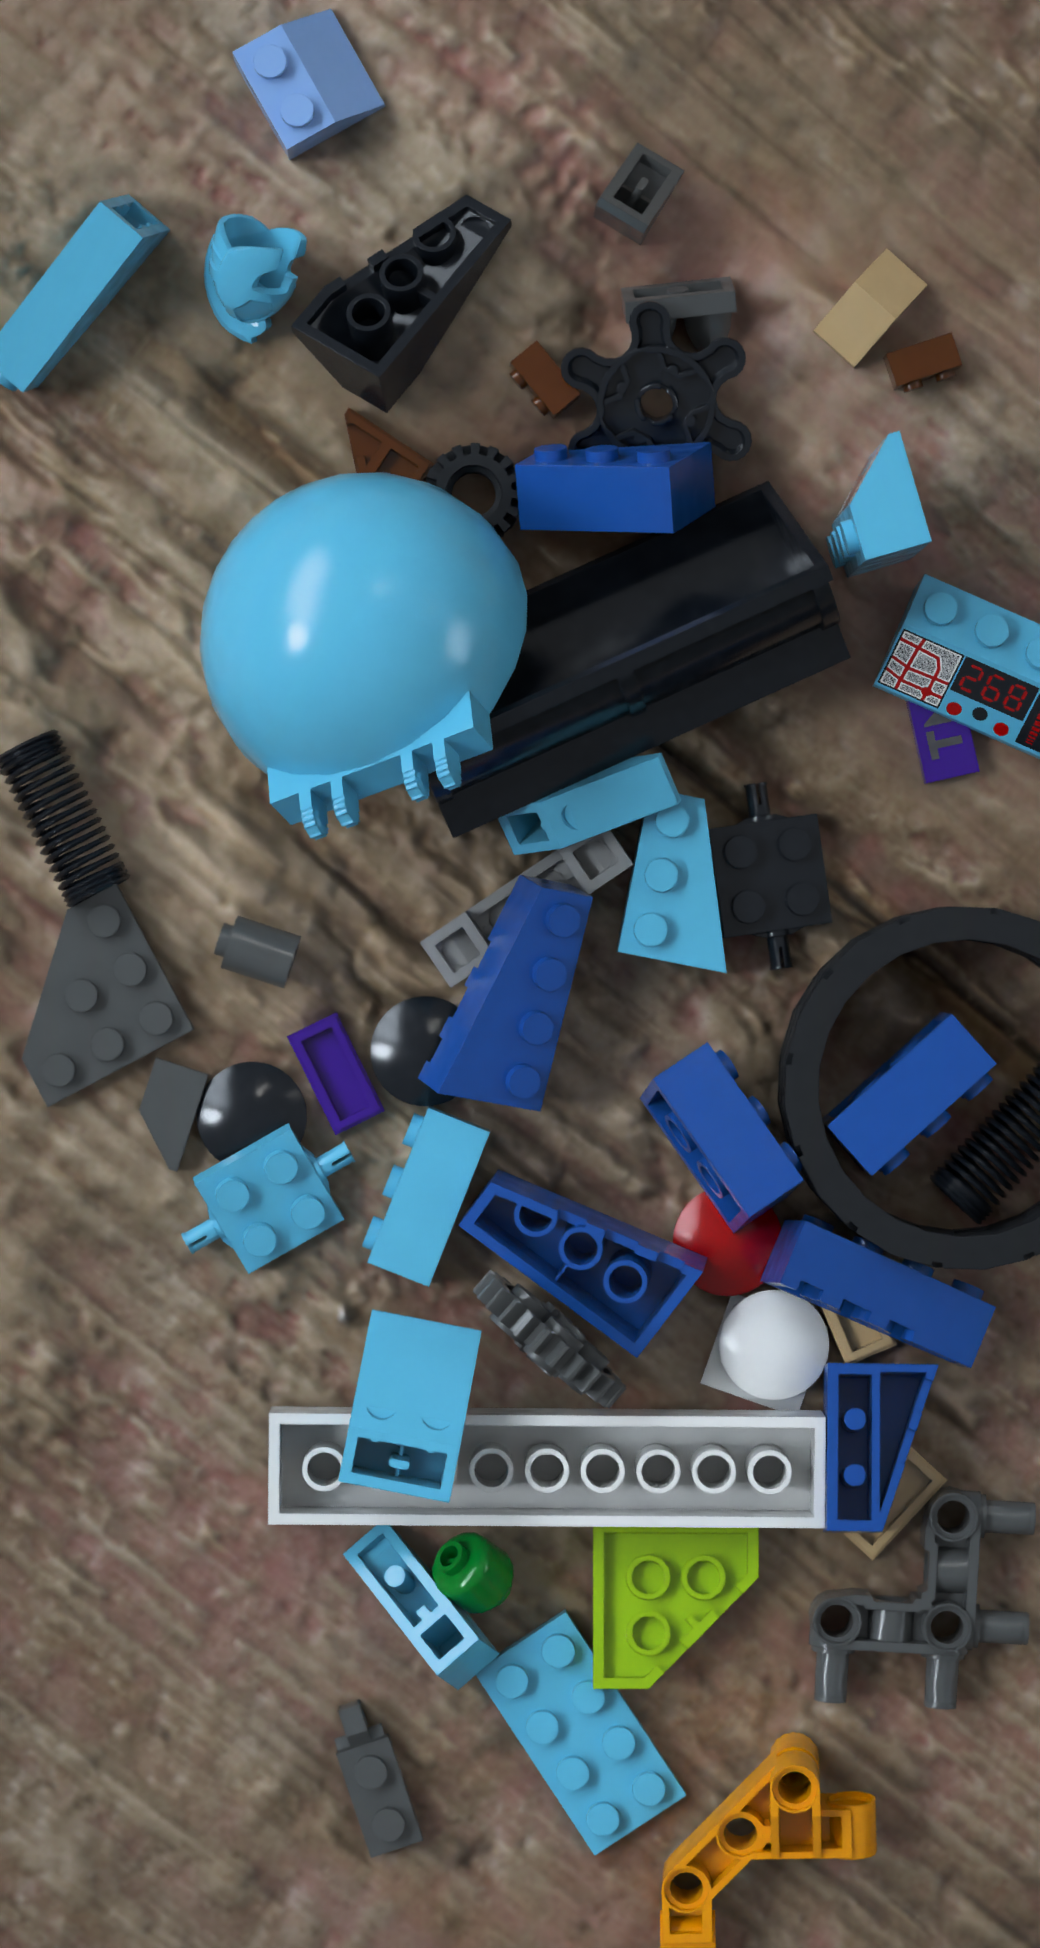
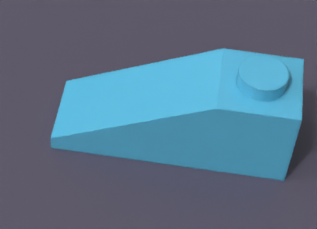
M376 1525L343 1554L435 1674L457 1690L463 1687L500 1654L470 1615L439 1591L432 1578V1571L392 1525Z

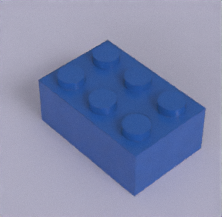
M940 1012L822 1118L824 1128L862 1171L871 1176L879 1171L886 1176L910 1155L905 1148L909 1142L918 1134L929 1138L952 1117L946 1109L959 1097L970 1101L991 1083L993 1078L987 1072L997 1063L953 1014Z
M707 1042L653 1078L641 1095L640 1100L731 1231L736 1233L786 1199L804 1181L799 1174L803 1166L791 1146L785 1141L779 1144L767 1128V1125L771 1123L769 1115L758 1099L754 1096L746 1098L735 1082L739 1075L730 1058L722 1050L715 1053Z

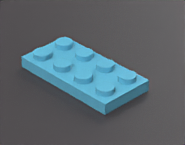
M566 1609L499 1652L500 1654L476 1674L478 1680L594 1855L599 1854L687 1796L683 1786L619 1689H593V1650Z

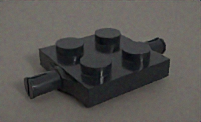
M767 782L744 785L749 818H745L732 826L709 829L722 938L743 935L767 938L770 970L791 968L793 964L788 934H793L805 926L833 923L817 814L796 817L771 814Z

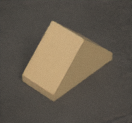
M886 249L851 285L813 332L854 368L927 287V284L890 250Z

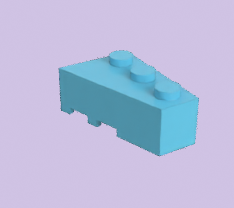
M679 794L681 801L678 805L643 817L641 820L616 952L727 973L705 799Z

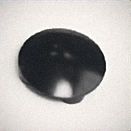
M414 997L396 1004L380 1019L371 1040V1063L377 1079L391 1095L405 1103L416 1106L439 1105L455 1098V1096L438 1094L419 1080L418 1076L426 1060L430 1062L442 1040L439 1034L448 1016H454L458 1008L456 1005L437 997Z
M242 1062L219 1072L205 1087L197 1109V1125L201 1139L208 1151L220 1162L287 1123L290 1124L301 1143L307 1124V1106L297 1084L282 1070L261 1062Z

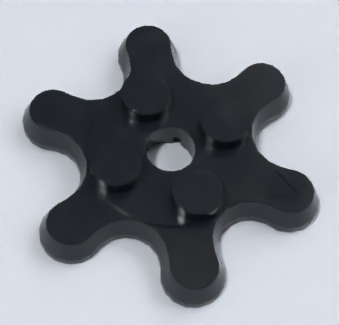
M655 301L640 303L633 309L630 315L629 326L632 342L629 349L623 355L616 358H605L591 349L579 347L569 351L562 360L561 374L565 382L574 388L581 389L590 394L597 408L593 423L586 429L577 432L571 438L568 450L586 449L597 445L631 447L711 442L712 453L723 460L736 461L745 457L752 444L751 432L741 421L725 416L718 408L716 400L717 391L720 386L743 370L746 363V353L743 346L737 340L730 337H721L699 352L690 353L683 351L675 345L671 338V318L667 309ZM663 388L670 395L673 407L664 416H651L642 407V395L648 390Z

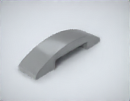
M609 830L565 848L555 850L520 875L571 884L589 895L634 865V863L613 832ZM519 876L420 942L450 988L468 977L474 966L478 968L490 944L488 937Z

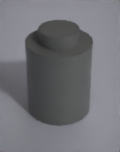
M238 916L234 926L227 923L223 924L214 954L223 957L221 965L223 969L285 988L298 951L301 936Z

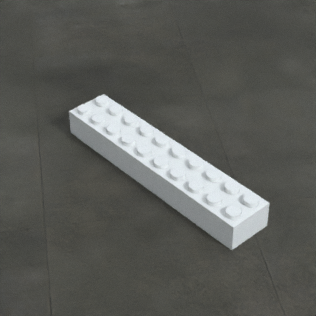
M272 1406L269 1412L268 1525L825 1528L826 1417L821 1410L467 1408L449 1503L339 1482L352 1407Z

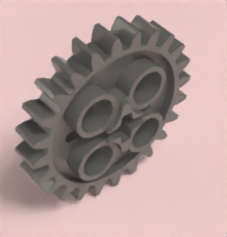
M489 1270L473 1289V1293L477 1295V1298L491 1312L490 1319L514 1339L513 1342L520 1348L519 1350L526 1353V1357L541 1368L549 1377L553 1376L556 1378L558 1376L580 1395L586 1393L596 1403L599 1402L608 1409L626 1390V1385L607 1366L610 1363L608 1358L586 1340V1336L580 1331V1328L573 1325V1322L549 1301L547 1303L545 1301L541 1302L519 1283L514 1286L505 1277H501L492 1270Z

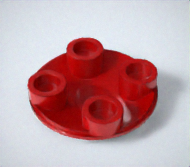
M702 1192L683 1207L675 1224L673 1243L707 1257L704 1271L694 1283L695 1286L719 1296H736L750 1292L763 1284L760 1279L781 1231V1226L775 1212L771 1208L736 1233H733L706 1193Z

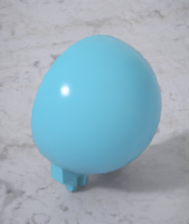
M385 472L338 474L304 484L275 499L251 518L231 541L212 576L203 604L200 635L201 664L212 706L243 755L268 775L270 804L290 825L302 821L310 839H321L328 834V811L334 809L336 818L342 827L350 828L356 826L360 822L358 813L360 812V799L404 783L412 801H423L430 796L429 773L436 771L437 777L444 789L452 790L458 788L462 784L460 762L493 750L489 714L496 705L517 665L526 634L527 592L517 560L492 525L481 514L442 488L427 482Z

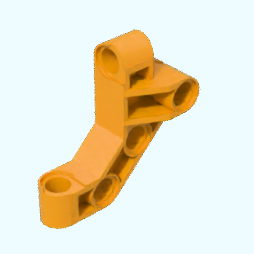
M796 1732L784 1734L776 1739L771 1747L770 1755L673 1851L664 1863L661 1889L662 1909L660 1910V1948H716L713 1898L751 1860L833 1858L859 1860L874 1856L877 1852L875 1796L861 1791L820 1793L819 1754L817 1746L812 1739ZM744 1818L751 1821L755 1828L748 1835L738 1836L729 1832L726 1826L733 1819ZM687 1872L696 1875L701 1880V1883L694 1889L685 1890L676 1886L672 1880L678 1874Z

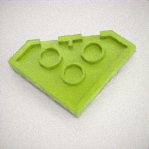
M593 1527V1689H649L759 1578V1528Z

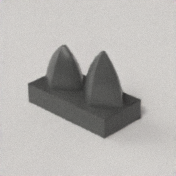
M730 276L621 288L622 309L627 324H629L630 315L637 305L645 301L658 302L669 312L671 318V338L676 328L677 318H683L686 332L698 352L708 347L714 340L728 337L732 313L737 312L736 293Z

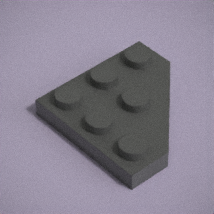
M117 884L67 909L22 1056V1060L47 1107L195 1030Z

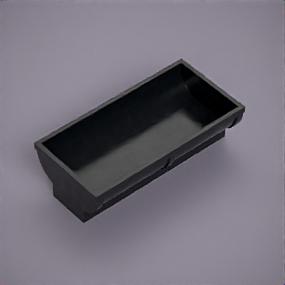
M769 481L716 504V507L675 533H652L526 590L527 626L517 665L496 705L489 714L493 750L460 762L462 784L458 788L452 790L444 789L437 777L436 771L428 774L429 787L453 838L851 658L838 626L840 616L829 582L834 580L829 566Z

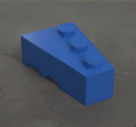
M711 442L631 447L597 445L580 450H567V446L563 444H548L535 447L533 455L515 464L520 530L675 533L716 507Z
M827 1363L824 1366L823 1414L826 1417L825 1528H823V1532H883L939 1364Z

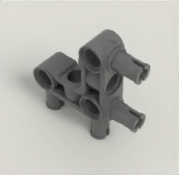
M951 1486L941 1487L924 1507L920 1526V1544L925 1549L923 1584L917 1586V1592L911 1591L907 1597L872 1595L868 1589L845 1588L826 1590L818 1594L811 1602L808 1612L810 1621L809 1644L811 1645V1650L816 1652L814 1700L824 1703H846L849 1654L855 1653V1650L921 1654L922 1657L926 1658L924 1706L933 1709H956L959 1660L965 1659L968 1650L977 1648L979 1642L1028 1644L1030 1626L1028 1612L980 1610V1605L976 1603L980 1538H984L985 1533L1034 1535L1036 1524L1035 1503L987 1500L986 1494H981L980 1491L960 1490ZM954 1500L963 1503L965 1506V1516L959 1525L947 1528L938 1524V1510L944 1503ZM831 1605H841L849 1610L848 1623L840 1630L830 1631L821 1626V1615ZM943 1611L956 1613L959 1618V1624L953 1634L939 1637L931 1633V1623L937 1614Z

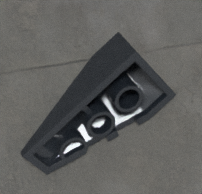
M465 195L414 228L412 237L388 253L381 249L367 259L368 266L344 281L341 277H338L324 286L291 325L292 332L344 389L388 413L424 368L512 227L511 219L476 199Z

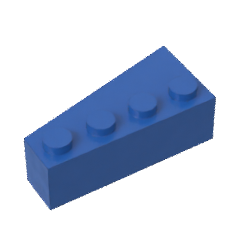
M804 1214L802 1220L784 1221L760 1279L761 1282L886 1334L952 1364L966 1368L972 1367L996 1309V1306L981 1300L985 1291L957 1279H954L952 1285L949 1286L932 1278L935 1270L931 1267L905 1258L902 1264L883 1256L884 1250L871 1241L854 1236L852 1241L832 1233L834 1230L833 1225L815 1217Z

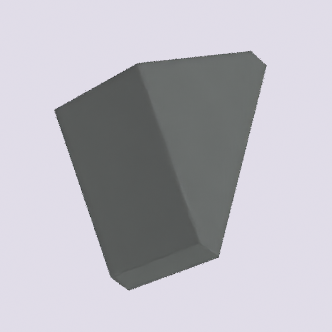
M637 142L596 203L594 218L641 245L681 179L684 170Z

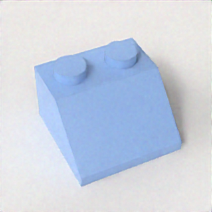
M332 9L281 24L232 52L239 72L289 160L385 107L382 98Z

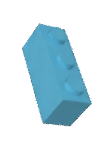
M428 1106L424 1117L414 1113L402 1144L412 1147L404 1168L393 1165L382 1193L383 1196L392 1199L385 1218L381 1219L373 1216L362 1247L371 1250L367 1263L425 1286H430L490 1134L489 1129Z

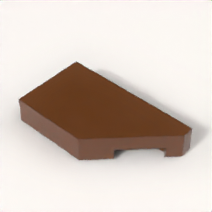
M351 408L347 409L344 415L356 473L385 472L424 482L434 463Z

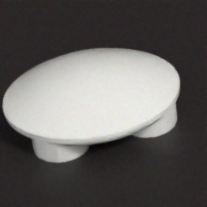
M765 1290L751 1294L733 1306L721 1329L719 1350L721 1361L727 1374L738 1387L758 1398L781 1400L804 1392L819 1378L828 1359L829 1336L821 1315L808 1301L782 1290Z

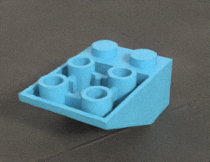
M372 1309L341 1463L339 1482L447 1503L450 1502L482 1330Z

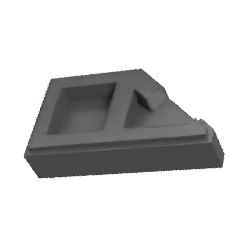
M156 1057L139 1111L168 1168L177 1172L209 1074Z

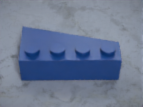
M519 875L488 937L490 944L478 968L473 967L464 985L467 987V990L454 1016H448L439 1034L442 1040L431 1061L426 1060L418 1076L419 1080L438 1094L541 1112L593 900L592 896L571 884Z
M500 1169L495 1172L467 1209L458 1225L636 1358H638L701 1276L707 1261V1257Z

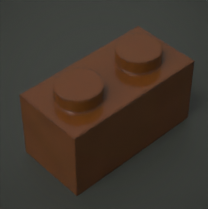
M952 332L887 353L883 357L893 389L903 388L904 393L924 387L922 381L935 377L936 382L956 376L955 370L962 366Z
M537 340L510 362V367L513 370L509 374L521 390L527 387L535 396L531 402L543 416L549 413L555 419L580 398L581 393L577 388L565 382L561 369Z

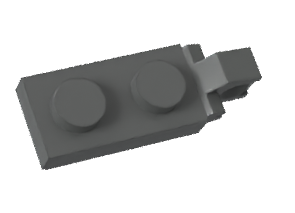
M360 1699L339 1706L340 1710L338 1712L346 1735L334 1740L337 1747L336 1756L370 1857L373 1858L423 1841V1833L389 1733L385 1734L382 1723L369 1727Z

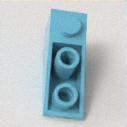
M662 753L631 757L499 817L498 820L513 854L521 855L565 848L678 805L681 797Z

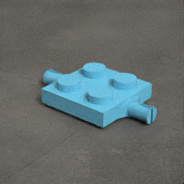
M287 1123L193 1177L195 1186L207 1204L209 1219L189 1231L181 1233V1236L192 1254L221 1238L223 1242L234 1249L248 1274L344 1220L341 1210L330 1193L327 1177L356 1161L344 1141L316 1158L312 1152L301 1145L290 1124Z

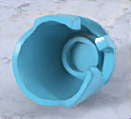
M243 214L226 215L218 221L215 234L212 236L206 253L204 283L213 313L219 323L229 333L240 340L252 344L257 341L258 335L271 328L272 321L270 317L288 302L296 288L298 276L291 272V266L294 260L304 256L306 251L307 239L302 232L293 228L269 230L253 216Z

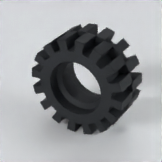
M471 443V445L462 447L458 445L453 447L450 452L443 453L436 459L435 465L430 468L426 482L442 488L452 495L455 483L467 474H480L488 478L495 488L496 498L493 506L482 516L492 525L500 538L503 537L509 529H512L519 516L516 473L513 461L508 456L502 455L499 449L492 446H480V443Z

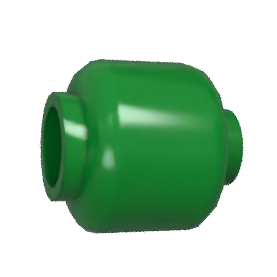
M463 1532L449 1539L439 1549L432 1567V1578L439 1591L458 1607L471 1614H480L499 1606L506 1600L511 1592L514 1570L513 1563L505 1551L478 1533Z

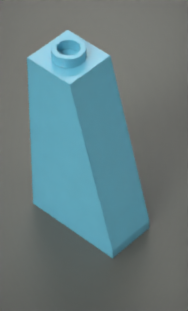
M129 194L100 201L1 329L0 384L11 391L19 389L23 393L39 387L164 239L170 229Z

